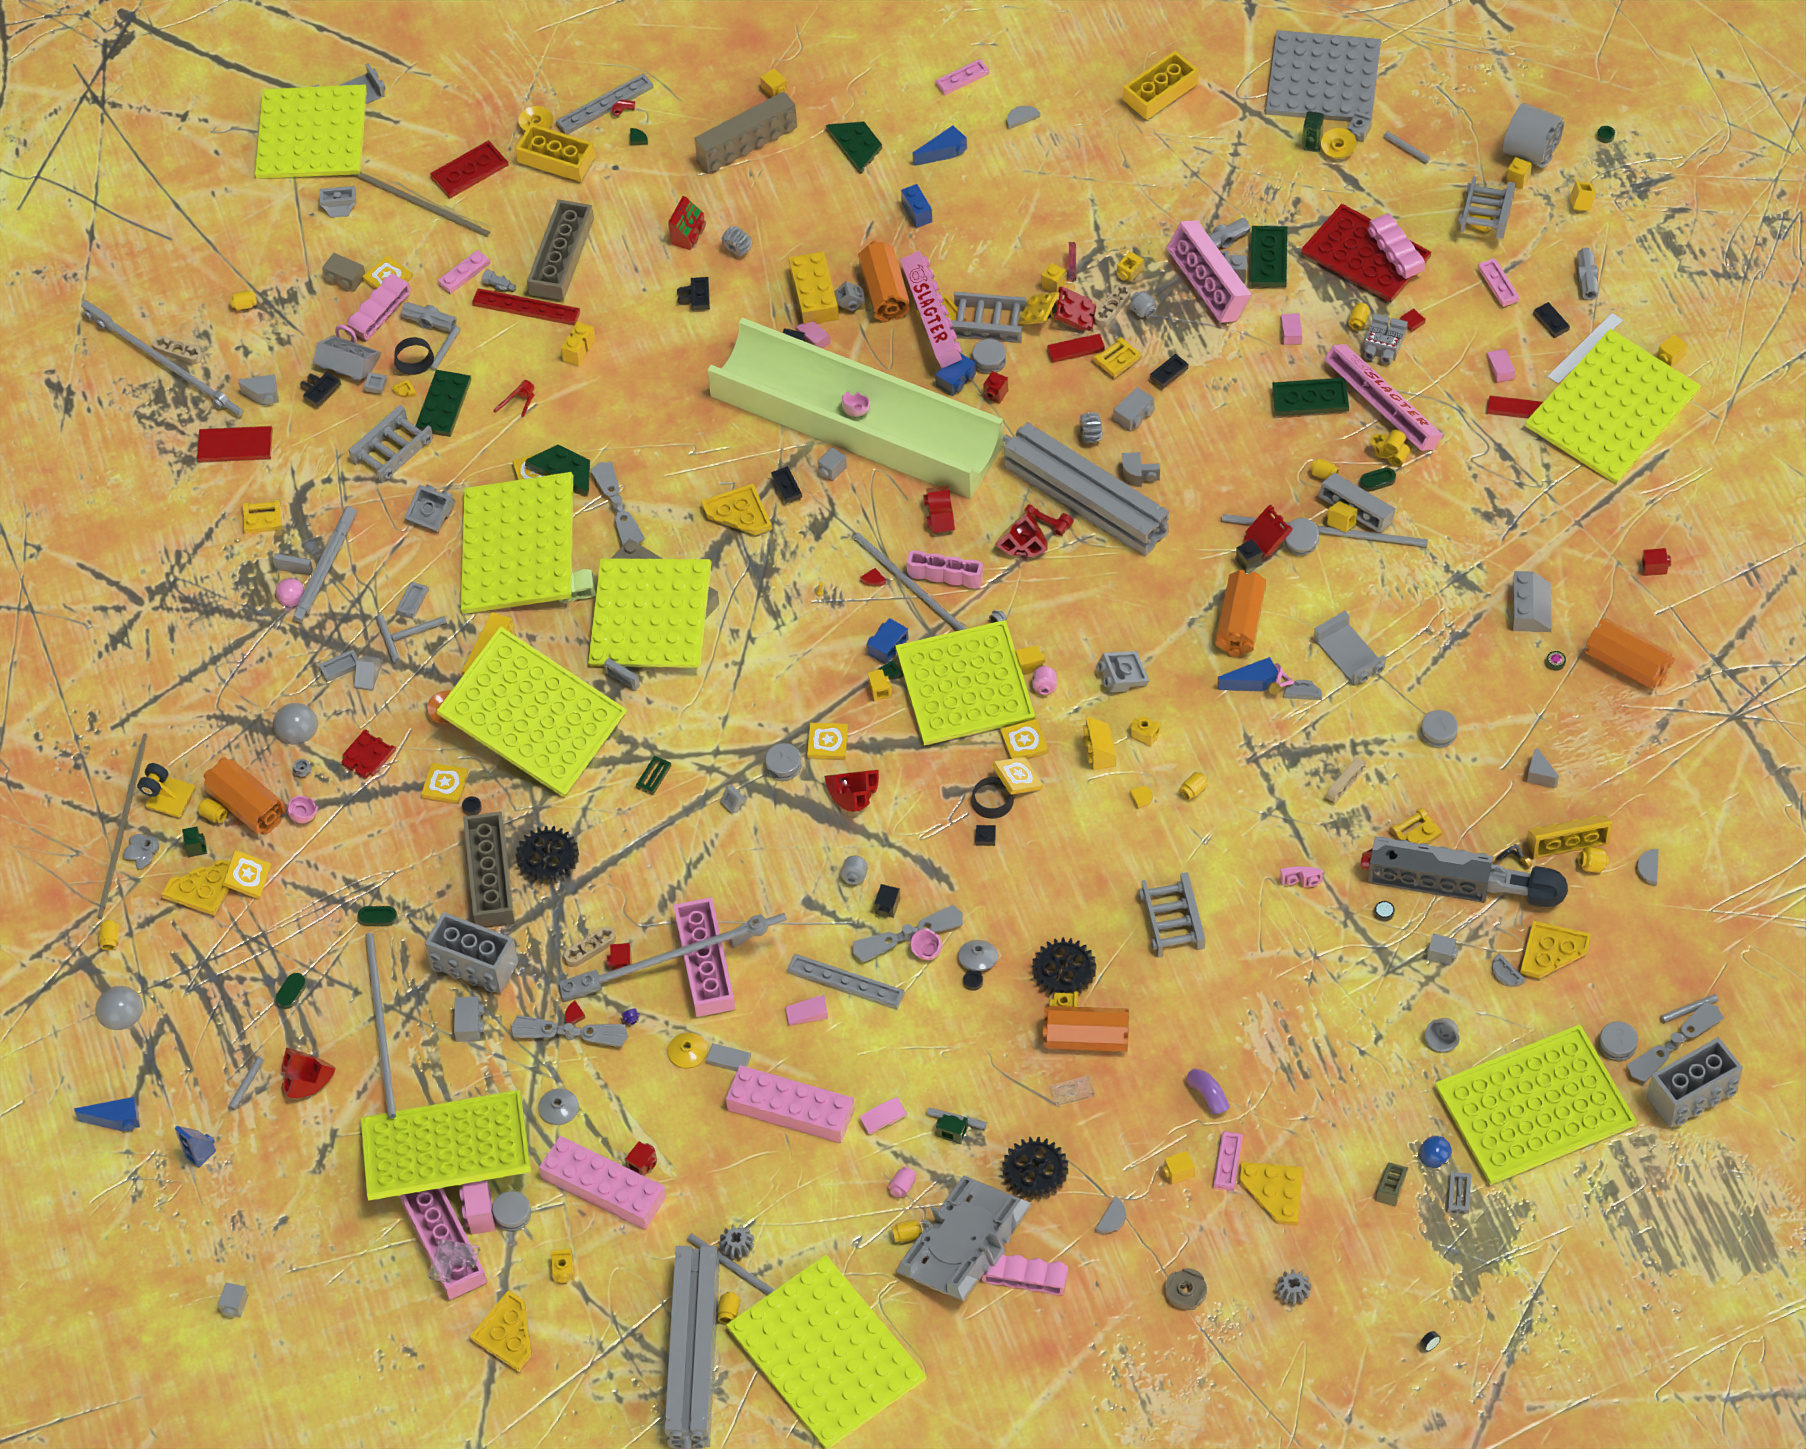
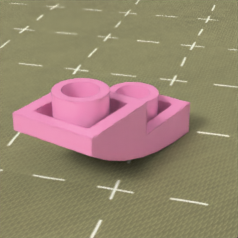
M1302 866L1280 869L1282 886L1287 884L1293 885L1299 881L1302 882L1303 887H1313L1322 883V869Z
M896 1097L861 1115L860 1118L869 1134L872 1135L884 1126L892 1125L908 1114L899 1098Z

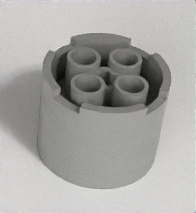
M1522 103L1516 110L1507 129L1503 143V152L1545 168L1553 158V155L1550 154L1555 151L1556 146L1560 143L1565 126L1563 117L1530 104Z

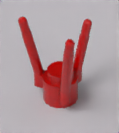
M523 380L517 389L493 411L497 412L515 395H518L522 399L528 398L521 414L524 417L532 398L535 396L533 393L534 385L528 380Z

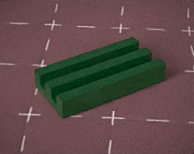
M654 756L638 780L636 788L639 790L643 789L644 792L647 793L648 791L651 795H654L671 768V762ZM659 762L658 766H657L656 769L653 771V773L651 774V777L649 778L648 782H647L646 785H645L644 782L646 781L647 777H648L649 774L651 773V771H652V769L654 768V766L656 765V763Z

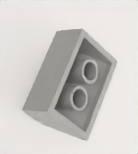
M333 335L317 342L313 363L318 364L323 369L335 370L337 374H347L354 380H362L368 376L369 372H372L381 352Z
M1514 571L1512 583L1513 631L1551 632V583L1534 572Z

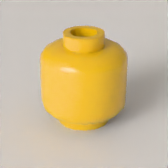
M1585 847L1579 853L1578 864L1585 872L1601 873L1609 864V856L1606 855L1603 848Z

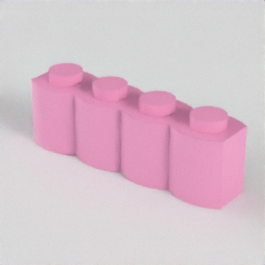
M1389 213L1369 222V235L1377 240L1378 247L1386 253L1388 261L1395 265L1399 275L1406 279L1424 271V259L1416 251L1412 242L1406 237L1403 230Z
M393 273L385 277L382 285L372 291L370 299L363 302L359 307V311L349 317L347 326L357 336L365 341L368 340L375 333L376 329L386 321L388 315L392 314L399 303L409 295L411 291L409 283Z
M910 551L908 555L907 575L911 578H926L932 582L944 581L950 585L963 584L968 588L981 587L984 576L983 563L979 561H964L958 557L946 558L940 554H926L922 551Z
M1003 1254L996 1265L990 1264V1270L988 1272L985 1271L982 1275V1282L992 1285H1004L1011 1288H1024L1029 1291L1064 1295L1068 1266L1058 1261L1046 1263L1040 1258L1027 1260L1020 1255L1005 1256Z

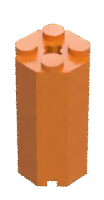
M874 240L858 253L873 313L876 319L884 322H889L890 318L894 317L895 320H899L910 311V304L895 250L892 245Z
M1238 570L1229 574L1215 644L1231 657H1239L1254 651L1266 591V579L1256 572L1251 571L1250 574H1245V570Z
M1607 618L1601 619L1599 623L1602 625L1599 628L1595 627L1586 643V647L1589 649L1585 650V653L1651 689L1657 687L1658 684L1663 685L1667 678L1665 673L1668 668L1672 667L1675 661L1672 653Z
M223 757L213 768L204 773L206 792L257 835H261V832L269 834L280 824L282 820L280 815L286 812L284 802L233 759Z
M1073 1006L1044 1007L1043 1047H1047V1049L1128 1052L1129 1009Z

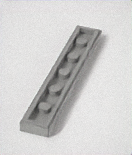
M643 73L556 120V125L564 134L568 135L610 112L612 106L618 100H632L651 90L653 83Z
M794 954L787 969L788 974L898 1010L905 995V990Z

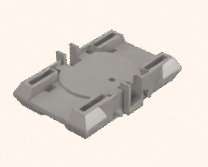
M963 1175L940 1209L930 1208L936 1219L935 1224L932 1226L929 1221L922 1219L921 1222L925 1229L903 1258L896 1272L943 1294H948L961 1301H965L985 1271L988 1272L990 1270V1264L995 1266L1005 1252L1004 1244L1010 1242L1009 1237L1027 1214L1031 1203ZM971 1197L970 1202H966V1199ZM927 1257L926 1263L923 1264L922 1260Z

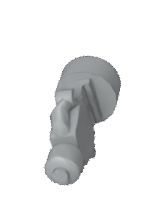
M485 270L482 276L483 283L495 285V288L500 290H516V285L507 280L505 276H496L494 271Z

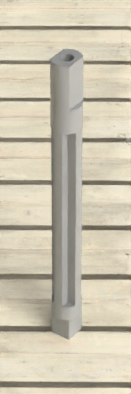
M350 506L345 507L296 606V612L293 616L294 621L302 623L305 615L308 614L357 515L356 509Z

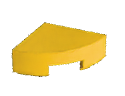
M408 379L392 386L393 392L398 396L407 398L417 396L415 389Z

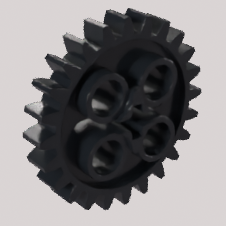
M545 826L544 830L541 831L537 827V833L531 830L530 837L524 835L525 841H519L520 847H516L517 854H515L517 866L520 867L521 873H525L526 878H532V882L539 879L540 884L544 880H547V883L550 884L551 879H554L557 883L558 877L564 880L565 873L571 875L570 868L576 869L575 863L579 862L577 842H575L574 837H570L569 832L563 834V828L556 831L555 826L551 830H548V827Z
M1062 937L1059 943L1055 938L1054 944L1047 941V948L1041 946L1040 952H1036V958H1033L1032 972H1034L1033 978L1037 979V986L1042 985V991L1048 989L1049 995L1053 992L1074 993L1075 991L1082 994V987L1088 989V983H1093V977H1096L1095 956H1092V950L1086 951V944L1080 947L1079 940L1074 944L1072 938L1065 942L1064 937Z
M1029 1137V1142L1026 1143L1021 1139L1020 1146L1014 1143L1015 1150L1008 1149L1009 1155H1005V1162H1002L1003 1176H1006L1005 1183H1009V1189L1015 1188L1016 1195L1023 1192V1198L1029 1194L1031 1200L1034 1199L1035 1195H1038V1198L1041 1200L1042 1194L1049 1198L1050 1191L1056 1194V1187L1062 1188L1063 1182L1067 1181L1068 1160H1065L1066 1154L1062 1153L1061 1147L1055 1149V1142L1049 1145L1047 1138L1044 1142H1040V1137H1037L1036 1141L1033 1142V1139ZM1040 1154L1044 1155L1043 1158H1038L1036 1156ZM1019 1162L1026 1163L1025 1165H1018ZM1046 1171H1051V1172H1053L1052 1174H1049V1175H1048V1174H1045ZM1034 1179L1033 1182H1027L1026 1180Z

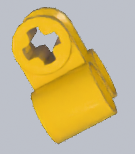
M1392 430L1389 435L1378 433L1370 439V443L1374 447V455L1378 458L1388 459V462L1395 467H1401L1410 452V448L1404 444L1406 436L1399 430Z

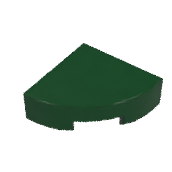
M630 128L631 145H648V138L643 131Z
M893 660L878 668L880 670L883 669L884 676H888L889 680L903 677L902 671Z

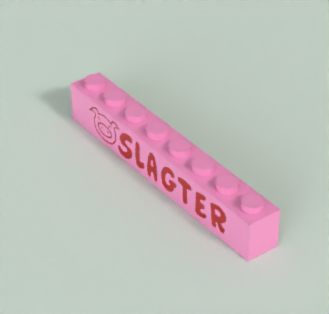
M919 250L900 259L939 364L944 368L962 360L960 355L962 348L958 341L955 342L958 338L954 329H951L953 324L949 316L946 317L948 315L946 306L941 304L944 300L941 293H937L939 287L936 280H932L935 276L932 269H928L930 263L927 256L923 257Z
M1346 344L1333 345L1324 360L1421 451L1434 450L1443 434Z

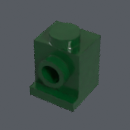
M198 827L182 829L184 846L188 857L207 854L205 836L203 833H199Z
M943 1114V1117H939L936 1123L938 1137L961 1144L968 1130V1118L964 1117L963 1120H960L954 1115L948 1116Z

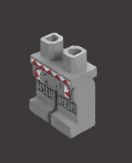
M1374 313L1364 342V358L1373 360L1375 356L1381 357V362L1387 365L1392 360L1395 361L1407 334L1408 322L1392 318L1389 327L1390 317Z

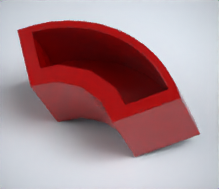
M948 486L926 488L923 500L924 506L928 505L929 516L927 517L928 528L932 527L933 533L955 530Z

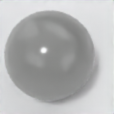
M302 703L284 705L277 711L273 719V732L281 742L290 745H297L308 741L315 735L318 729L316 714L310 707Z
M114 986L105 990L96 1003L98 1021L104 1027L111 1030H123L131 1027L140 1019L143 1012V1002L139 994L126 986Z

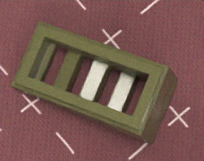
M1388 1162L1377 1191L1378 1202L1391 1206L1397 1205L1408 1167ZM1390 1172L1400 1174L1401 1176L1390 1174Z

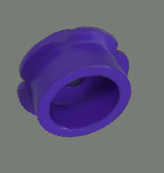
M636 1008L627 1010L621 1014L622 1022L633 1025L639 1021L640 1013L637 1012Z

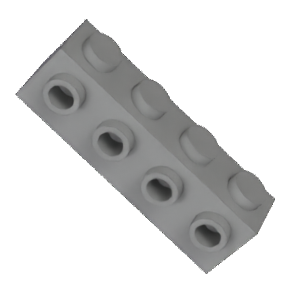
M1335 472L1322 482L1318 496L1332 505L1340 501L1358 509L1357 520L1379 533L1392 523L1396 510Z

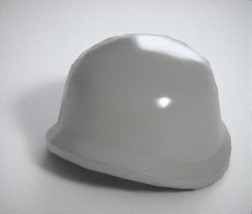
M1449 1018L1432 1020L1425 1031V1039L1428 1045L1433 1050L1439 1052L1454 1049L1460 1041L1457 1024Z

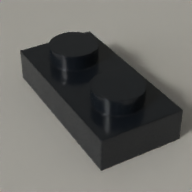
M1549 302L1534 309V316L1554 338L1570 330V325Z
M1175 354L1150 374V379L1163 389L1189 368V364Z
M788 466L771 472V477L785 504L802 498V493Z

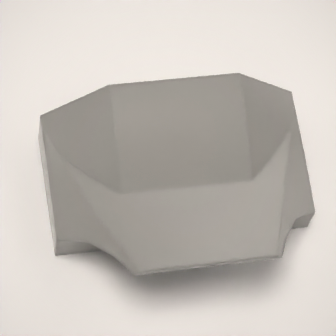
M355 186L320 189V205L327 211L330 218L349 216L352 207L356 203Z

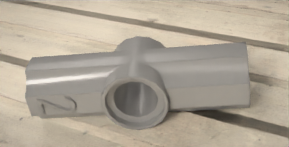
M1241 218L1227 226L1224 224L1218 225L1208 236L1217 248L1221 246L1228 248L1234 243L1235 239L1249 233L1251 228L1245 218Z
M1582 248L1577 253L1579 265L1578 281L1581 282L1582 297L1586 298V300H1593L1599 294L1597 284L1598 268L1595 265L1593 250Z
M407 302L402 306L401 317L416 321L426 329L435 327L451 332L457 322L456 317L439 312L432 305L422 307Z

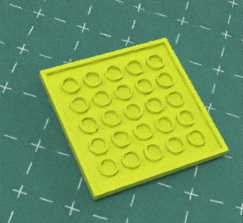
M366 84L263 89L255 168L256 179L360 174L367 96Z
M601 558L588 664L595 667H605L604 662L610 658L623 667L700 668L711 560Z
M1006 620L895 645L924 746L1035 719V713Z

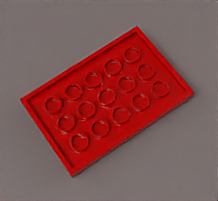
M1341 203L1301 248V254L1391 303L1414 275L1406 279L1399 275L1395 265L1388 261L1386 253L1378 247L1377 240L1369 235V222L1372 219ZM1411 241L1416 251L1420 253L1426 263L1431 257V251Z

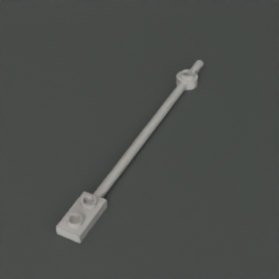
M87 300L81 304L84 311L83 314L88 320H94L100 328H106L110 332L113 330L212 397V402L216 407L224 409L227 407L238 416L243 414V410L232 403L224 393L219 390L214 391L114 323L112 318Z
M782 913L767 919L760 915H755L748 920L746 926L601 975H599L597 970H593L560 981L562 998L567 1002L602 990V982L747 933L756 937L762 936L766 933L768 926L786 921V915Z

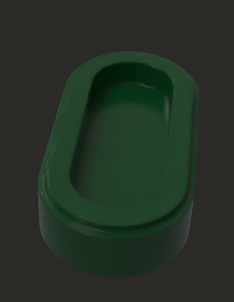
M1387 467L1365 473L1360 478V487L1365 491L1371 492L1391 486L1395 483L1396 473L1393 469Z
M365 906L358 912L359 922L363 926H391L398 918L396 910L391 906Z
M293 973L289 975L276 994V1002L280 1008L289 1009L293 1007L306 988V980L302 974Z

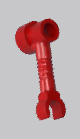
M1030 504L1024 509L1034 519L1037 518L1053 526L1054 532L1060 536H1063L1067 528H1070L1074 523L1073 518L1066 513H1062L1056 520L1040 512Z

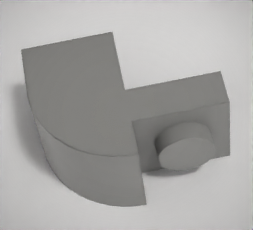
M1140 452L1122 453V474L1130 485L1142 487V481L1160 480V463L1141 464Z

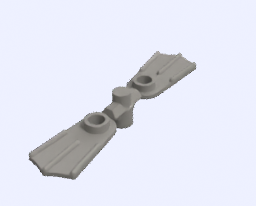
M599 462L590 470L603 493L610 497L614 511L617 513L615 520L622 545L629 538L639 544L645 540V537L632 515L624 510L622 497L617 495L620 488L613 463Z
M951 905L922 919L918 927L906 924L898 934L886 932L854 941L853 955L862 962H865L894 948L898 941L905 940L910 942L912 936L918 930L925 929L924 926L929 925V929L935 933L962 926L963 913L954 905ZM892 940L891 943H886L885 941Z
M1704 1002L1682 1025L1681 1032L1671 1035L1670 1041L1666 1045L1655 1046L1627 1064L1632 1078L1645 1083L1651 1077V1074L1655 1073L1668 1060L1669 1052L1677 1050L1680 1044L1687 1038H1695L1722 1021L1724 1017L1719 1007ZM1687 1029H1693L1694 1032L1690 1033ZM1662 1053L1664 1056L1658 1057L1656 1054Z
M517 1015L515 1021L511 1024L514 1038H551L556 1034L565 1035L567 1040H573L576 1035H581L585 1041L622 1047L628 1038L625 1024L586 1025L583 1028L573 1027L571 1023H566L564 1026L557 1027L556 1023L521 1015ZM548 1026L552 1027L551 1030H545ZM588 1030H592V1031H593L592 1034H587L586 1032H587Z

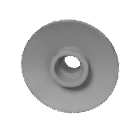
M972 940L962 945L958 958L960 963L967 969L984 971L996 964L998 952L987 941Z
M553 1089L543 1095L538 1109L541 1118L545 1122L552 1125H563L575 1118L578 1113L579 1104L576 1096L569 1090Z

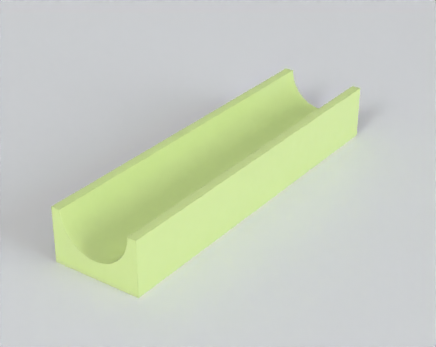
M742 318L739 322L736 344L726 364L722 368L710 365L707 370L710 395L713 398L938 487L948 486L949 491L968 499L973 497L1004 446L1002 418L745 318ZM846 392H849L850 395H855L859 392L861 395L867 396L870 400L869 411L858 417L847 415L842 408V395Z

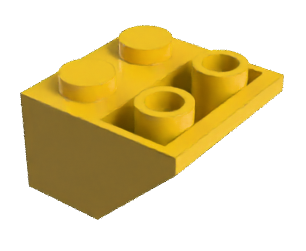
M1086 717V725H1083L1084 746L1088 749V763H1092L1093 770L1116 767V753L1109 724L1092 717Z

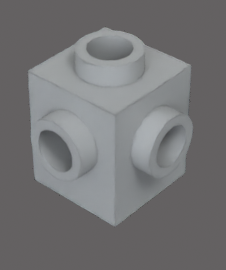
M846 281L834 291L837 305L854 312L865 303L863 290L860 286Z

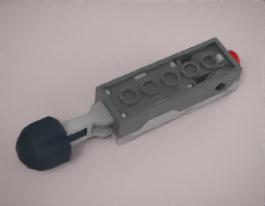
M1375 836L1373 848L1362 853L1360 864L1362 869L1368 870V883L1482 903L1486 902L1487 892H1506L1527 896L1529 905L1554 907L1562 903L1568 893L1566 878L1559 871L1551 868L1535 866L1532 868L1531 873L1508 870L1500 865L1492 864L1493 856L1485 853L1477 854L1466 850H1453L1443 846L1435 847L1425 843L1417 844L1407 840L1389 839L1388 837Z

